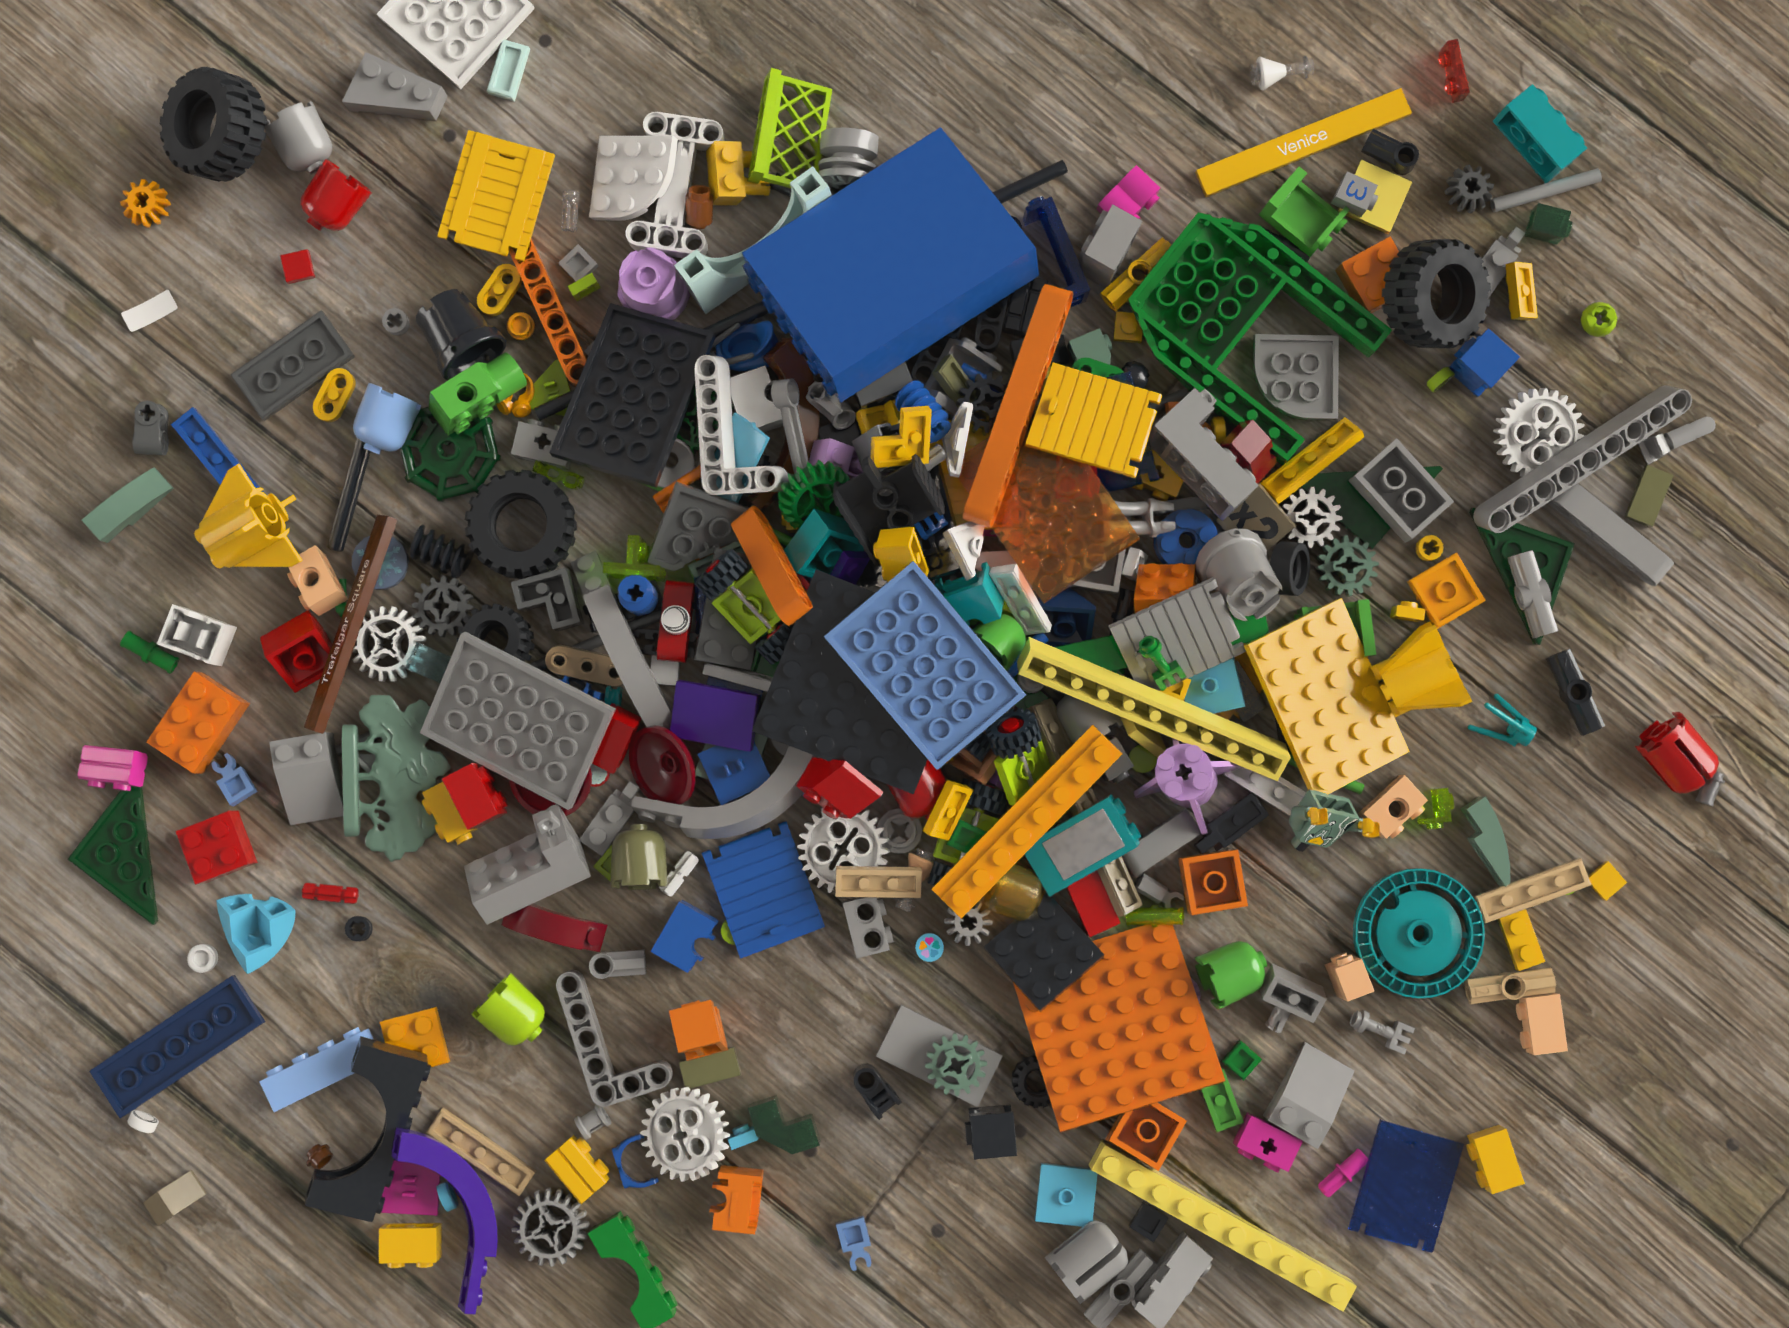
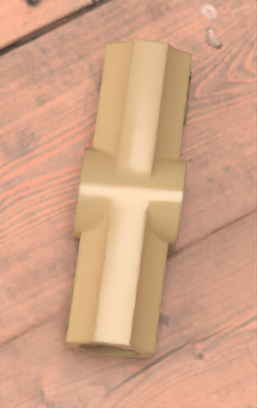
M1552 968L1514 973L1503 972L1499 975L1465 980V993L1469 1004L1505 999L1517 1000L1521 997L1555 993L1556 980ZM1513 978L1516 984L1515 989L1511 993H1507L1505 983Z

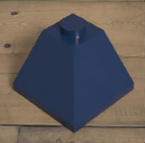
M1039 584L1037 600L1052 624L1050 632L1044 633L1049 639L1046 644L1056 647L1092 639L1096 606L1068 586Z

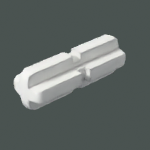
M686 851L675 864L674 872L671 870L667 875V888L659 886L660 890L668 896H673L684 882L683 877H687L699 862L698 857L690 851Z

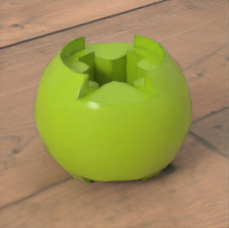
M1594 302L1588 305L1581 316L1583 330L1595 337H1604L1610 334L1617 323L1615 309L1610 304L1603 302ZM1598 314L1602 316L1601 321L1603 323L1600 325L1596 323L1597 318L1595 316Z

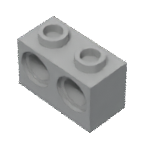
M860 897L843 902L856 958L890 950L889 943L894 941L890 926L884 927L882 916L887 915L883 898ZM866 903L873 907L874 914L871 918L862 919L858 915L857 909L861 904ZM875 931L880 935L881 941L877 946L871 947L865 943L864 937L868 932Z

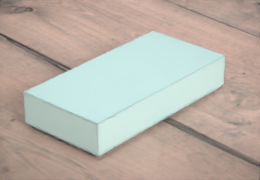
M503 40L488 84L487 93L489 95L515 102L530 52L529 46Z

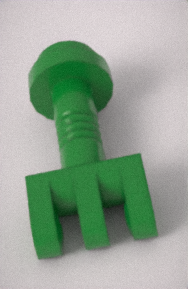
M1146 636L1139 642V652L1144 658H1151L1158 670L1152 673V676L1161 691L1167 689L1163 680L1168 679L1171 685L1177 683L1173 674L1177 673L1181 680L1186 678L1187 676L1177 660L1169 664L1160 653L1162 644L1159 639L1153 636Z

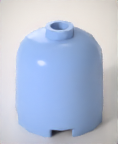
M368 383L354 420V434L365 443L364 449L376 454H380L381 450L388 452L397 451L405 443L422 405L397 393L391 394L386 392L380 386Z

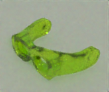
M538 460L533 465V472L547 477L552 482L562 481L567 488L573 490L582 489L585 481L583 476L570 471H563L559 467L545 464ZM550 469L559 472V475L557 477H550L548 472ZM567 476L575 477V478H576L575 483H574V484L568 483V482L566 481V477H567Z

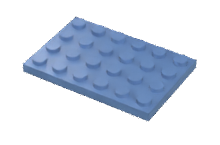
M914 561L824 636L936 770L1026 696L1024 691Z

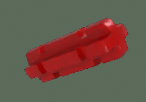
M305 883L302 888V898L306 900L317 898L318 901L341 903V900H344V903L356 904L359 897V890L356 887H346V889H343V886L320 884L318 887L316 883Z

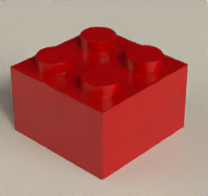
M471 763L442 778L467 830L478 829L507 814L505 809L508 806L507 800L501 791H496L492 783L495 781L492 771L483 765Z
M238 810L227 811L175 831L195 885L213 881L258 863Z

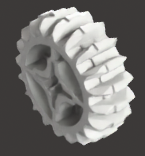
M381 606L379 608V616L375 610H369L371 619L369 620L366 617L363 619L362 623L364 625L360 628L356 639L357 646H354L352 651L359 654L352 659L353 662L360 663L363 661L359 670L365 672L369 669L368 677L373 679L378 674V679L381 682H385L387 675L391 682L397 681V672L401 678H407L405 669L407 668L409 671L415 672L416 667L412 662L422 663L423 661L421 657L417 656L418 651L426 652L425 647L419 646V642L426 641V636H417L423 628H420L419 625L412 627L417 619L413 616L407 619L408 611L402 610L398 614L397 607L391 606L388 613L386 607ZM388 621L400 624L397 629H393L389 633H385L377 627L379 624ZM405 633H407L409 639L406 655L401 649V641L406 637ZM369 635L375 640V646L370 651L371 655H369L367 647ZM382 637L393 640L391 644H393L392 649L394 651L383 648L385 644H383L384 639ZM387 655H391L399 661V663L390 667H381L376 664L379 659H383Z

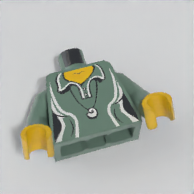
M1309 789L1298 806H1294L1291 809L1289 824L1295 834L1291 844L1301 852L1305 851L1310 844L1329 847L1349 831L1362 832V835L1368 838H1375L1380 835V823L1373 822L1370 818H1359L1349 798Z

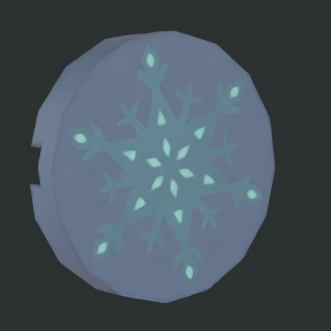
M370 536L364 538L355 547L353 552L352 569L355 576L357 575ZM394 537L391 538L374 589L386 590L398 585L407 573L409 556L405 547Z

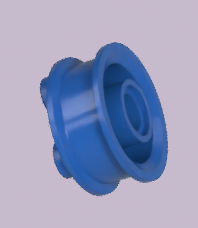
M1194 509L1177 510L1162 520L1175 522L1176 529L1154 537V551L1162 564H1195L1199 551L1210 539L1218 535V532L1212 520L1204 513ZM1181 534H1188L1191 537L1192 545L1190 548H1184L1180 545L1179 536Z

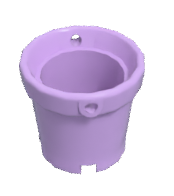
M655 248L631 252L623 260L619 270L620 278L617 296L622 306L669 320L676 319L686 308L690 297L689 290L674 266L677 262L663 251Z

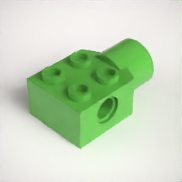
M504 352L489 363H475L430 392L428 409L448 436L453 432L459 434L471 425L469 422L477 417L480 419L487 417L493 412V407L526 387L527 381L517 362L510 354Z

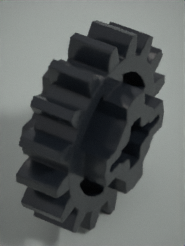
M988 372L985 379H983L979 373L975 376V383L970 379L965 382L968 389L961 388L958 393L963 398L956 401L958 406L963 402L969 403L971 393L976 390L975 395L977 398L972 402L973 410L970 421L973 425V433L981 428L983 436H986L989 430L993 428L998 409L1001 406L1008 383L1005 385L1001 383L1003 376L1000 375L996 380H993L992 373ZM990 387L995 388L1000 393L991 390ZM984 400L986 402H996L990 409L988 406H979ZM974 415L984 418L985 422L979 420Z

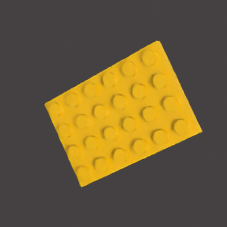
M1342 598L1321 606L1244 645L1308 790L1311 789L1330 794L1410 752L1380 688L1379 681L1377 682L1373 674L1368 656L1364 657L1363 645Z

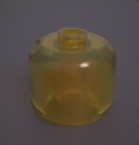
M1015 863L984 895V905L987 910L1016 921H1024L1041 903L1043 895L1041 892V881L1033 869Z

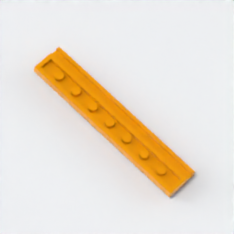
M1091 725L931 890L962 919L1104 774L1122 753L1094 725Z

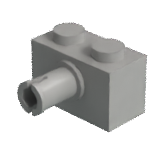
M1273 963L1267 971L1264 984L1260 989L1262 1000L1275 1005L1265 1025L1272 1031L1276 1027L1275 1032L1277 1033L1282 1032L1291 1013L1314 1023L1327 1000L1323 986Z

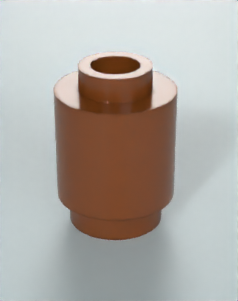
M691 186L685 196V222L693 229H705L712 224L714 197L711 194V189L707 186Z

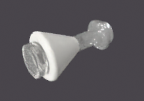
M1303 56L1302 62L1285 65L1263 57H1258L1256 63L1250 64L1252 86H1259L1262 91L1285 76L1304 74L1305 79H1307L1309 75H1314L1313 59L1307 58V56Z

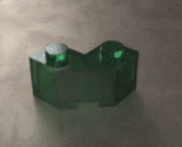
M777 1095L749 1104L748 1111L756 1136L790 1154L820 1146L821 1139L813 1114L785 1122Z

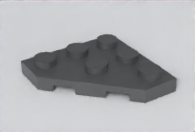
M676 482L647 556V562L675 571L695 559H701L714 553L715 548L720 549L734 541L738 542L739 540L732 529L731 523L750 507Z

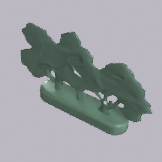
M371 695L369 703L364 705L359 711L360 720L369 728L370 736L367 740L359 742L358 727L356 725L346 724L342 726L345 837L358 836L361 827L360 816L366 813L374 824L365 837L366 846L371 851L384 852L389 861L393 862L394 860H400L405 852H416L418 848L423 846L425 839L430 838L436 832L435 825L438 823L433 814L429 815L426 812L424 806L416 799L419 791H426L433 787L436 783V778L443 776L451 769V766L441 752L428 750L425 747L426 742L430 738L420 733L431 706H428L423 700H418L407 706L406 710L402 712L390 695ZM377 737H381L383 739L382 743L373 742L374 739ZM359 750H366L375 755L376 759L369 773H359ZM374 780L379 784V797L372 804L360 801V781ZM385 800L384 806H378L377 804L379 801ZM375 809L386 812L390 816V821L386 823L377 818L379 813H375ZM377 824H381L385 829L383 831L378 830Z

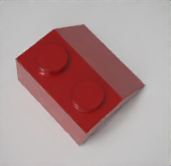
M310 610L303 612L260 637L265 658L294 693L321 679L332 642Z
M816 757L811 758L796 785L797 788L804 792L803 797L806 800L819 804L824 808L823 813L836 820L838 817L851 819L883 794L881 789L846 761L834 759L827 761Z

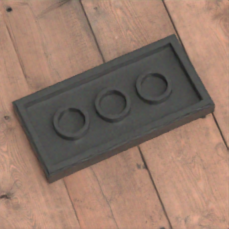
M321 310L230 375L261 419L265 421L325 379L331 370L342 367L353 359L355 355Z

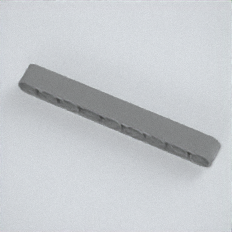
M1667 385L1659 387L1480 504L1474 511V522L1477 526L1495 533L1507 530L1684 414L1691 406V394L1689 391Z

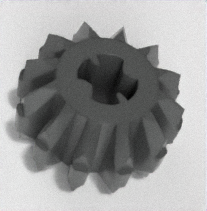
M1470 164L1466 165L1463 171L1457 168L1453 172L1454 177L1447 179L1446 183L1450 187L1445 190V194L1453 196L1448 201L1449 205H1453L1455 202L1459 204L1457 212H1461L1465 206L1469 214L1473 213L1475 208L1482 210L1486 206L1485 202H1489L1492 199V194L1489 191L1494 188V184L1486 183L1490 178V174L1487 173L1482 176L1480 174L1482 171L1481 166H1478L1474 172ZM1467 185L1471 186L1472 193L1467 192Z

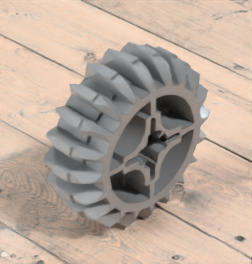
M550 1187L545 1190V1197L540 1190L534 1192L535 1200L528 1195L524 1199L526 1205L520 1204L517 1207L520 1214L514 1215L512 1219L515 1223L520 1224L513 1226L511 1229L512 1233L520 1234V1236L514 1239V1243L519 1244L523 1242L524 1244L519 1252L523 1254L527 1250L530 1251L531 1254L528 1256L530 1262L535 1256H538L539 1266H542L545 1260L548 1259L550 1267H554L556 1257L561 1264H565L567 1262L566 1255L573 1259L577 1255L575 1249L582 1250L584 1247L583 1242L579 1239L584 1240L588 1238V1233L581 1229L588 1228L590 1225L589 1221L580 1220L587 1215V1211L582 1210L578 1212L577 1208L581 1204L578 1201L574 1204L570 1202L573 1198L572 1193H569L566 1198H562L563 1189L560 1188L555 1196H553ZM547 1205L559 1207L567 1214L558 1216ZM538 1208L540 1211L538 1215L540 1225L529 1231L530 1215L533 1210ZM548 1222L550 1225L559 1224L553 1232L551 1229L542 1230ZM572 1223L573 1232L571 1240L563 1246L561 1243V1229ZM539 1238L545 1239L550 1247H554V1249L545 1248L535 1240Z

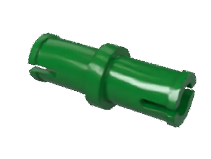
M128 631L120 642L122 648L124 647L140 656L141 661L145 663L151 662L169 674L175 670L180 658L160 649L159 645L154 641L150 643L135 635L132 631Z

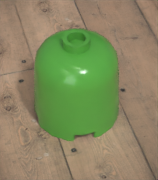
M1002 613L1001 619L986 624L979 621L971 628L972 631L978 633L977 637L1008 672L1018 660L1026 644L1024 630L1017 620Z
M1232 942L1195 957V960L1199 962V964L1195 965V969L1204 991L1210 989L1215 998L1210 1001L1216 1009H1222L1255 993L1264 984V968L1267 967L1266 959L1261 951L1256 952L1247 942Z

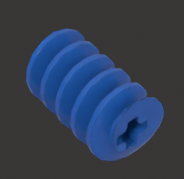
M912 381L899 391L895 400L898 411H900V408L929 406L932 410L930 443L937 442L949 432L951 423L947 421L948 413L942 410V406L930 395L929 390L924 388V384L921 381Z
M631 575L625 577L620 582L617 588L618 598L623 607L630 613L644 616L656 608L658 603L657 590L645 577ZM641 591L644 594L643 597H638L635 600L633 598L634 594H639Z

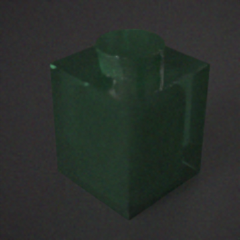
M1538 203L1531 209L1525 237L1557 245L1565 237L1567 238L1571 232L1572 221H1569L1571 211Z

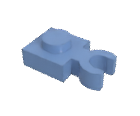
M226 753L224 756L227 759V765L224 768H221L215 761L211 765L215 772L223 776V778L216 782L229 805L234 807L258 791L245 769L241 766L235 769L236 760Z
M864 1216L836 1223L843 1253L852 1252L850 1257L851 1269L853 1271L857 1270L855 1261L860 1257L864 1258L867 1267H870L871 1256L863 1248L871 1246Z

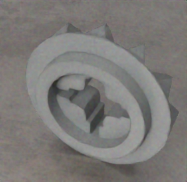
M900 808L886 812L879 820L877 828L885 827V830L880 833V837L890 838L894 829L890 823L891 821L899 826L909 822L905 829L906 837L909 840L906 841L905 838L898 836L892 840L889 839L882 846L890 849V852L898 854L914 849L922 835L919 819L906 816Z

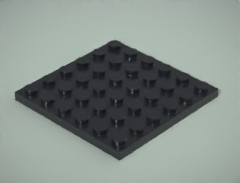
M816 569L807 590V595L813 608L794 623L752 731L827 761L832 759L846 761L865 776L914 794L928 759L824 637L875 592Z

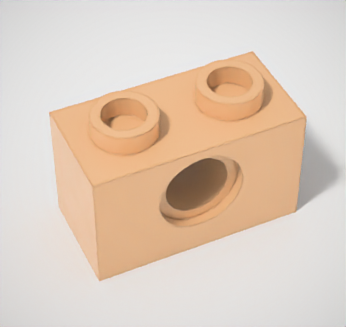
M316 545L299 554L302 559L301 562L288 567L290 570L287 573L288 578L295 588H299L301 595L298 596L299 600L307 611L311 609L320 616L348 600L326 554ZM318 578L317 583L311 586L312 582Z
M1399 775L1358 814L1363 819L1370 818L1373 822L1380 823V838L1387 839L1390 837L1393 839L1404 829L1402 824L1409 818L1415 819L1425 810L1423 805L1428 800L1405 775ZM1393 801L1398 802L1401 807V811L1396 817L1389 813V805Z

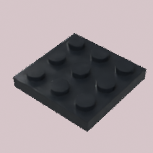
M1047 893L984 946V950L1039 1012L1043 1011L1104 958L1101 950L1052 896L1049 897Z

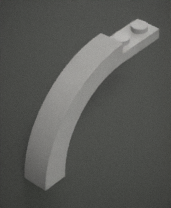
M595 550L570 562L584 595L583 599L601 640L646 727L656 725L670 730L672 708L654 678L631 632L599 555Z
M788 746L783 760L768 780L750 794L728 804L714 807H690L634 796L631 807L639 815V819L654 823L655 820L664 821L665 824L671 827L681 828L685 835L690 838L719 839L744 834L774 820L798 800L804 792L797 788L796 785L811 758L819 757Z

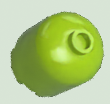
M509 973L487 995L489 998L481 1006L478 1005L471 1014L503 1043L515 1046L527 1039L532 1042L542 1032L543 1029L539 1026L544 1019L545 1010L542 1003L512 973Z

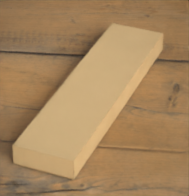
M1578 858L1511 882L1506 887L1500 886L1473 896L1481 911L1483 923H1488L1591 886V882L1582 858Z
M445 1108L440 1110L426 1131L428 1135L451 1148L463 1159L518 1196L522 1194L536 1173V1170Z

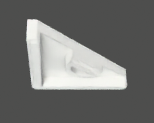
M963 402L951 421V429L942 438L943 447L947 453L948 473L950 476L958 478L961 474L973 404Z
M972 522L958 525L943 533L966 581L973 578L976 574L974 571L977 558L980 556L984 539L982 535L985 526Z

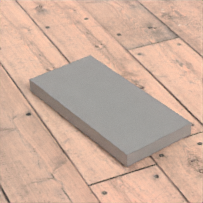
M901 1005L876 1057L934 1085L936 1078L928 1079L927 1077L932 1072V1069L925 1068V1063L932 1062V1059L926 1055L927 1051L935 1052L932 1043L937 1042L941 1045L943 1043V1035L948 1040L952 1039L953 1033H956L960 1040H962L963 1035ZM968 1038V1043L973 1042V1040ZM979 1043L975 1049L976 1051L983 1049L985 1054L979 1058L980 1060L987 1061V1066L980 1067V1070L985 1072V1077H977L980 1086L976 1087L971 1084L969 1086V1094L964 1089H960L959 1096L955 1095L953 1089L949 1091L950 1094L978 1107L1002 1058L1001 1054ZM956 1045L954 1046L955 1050L958 1052H970L965 1047ZM944 1050L937 1059V1066L944 1063L946 1057ZM956 1057L952 1058L951 1065L948 1067H954L956 1071H959L961 1069L960 1064L964 1061H957ZM975 1062L968 1066L966 1072L968 1078L974 1071ZM949 1075L942 1077L948 1082L958 1083L956 1078ZM941 1085L939 1088L944 1090V1086Z

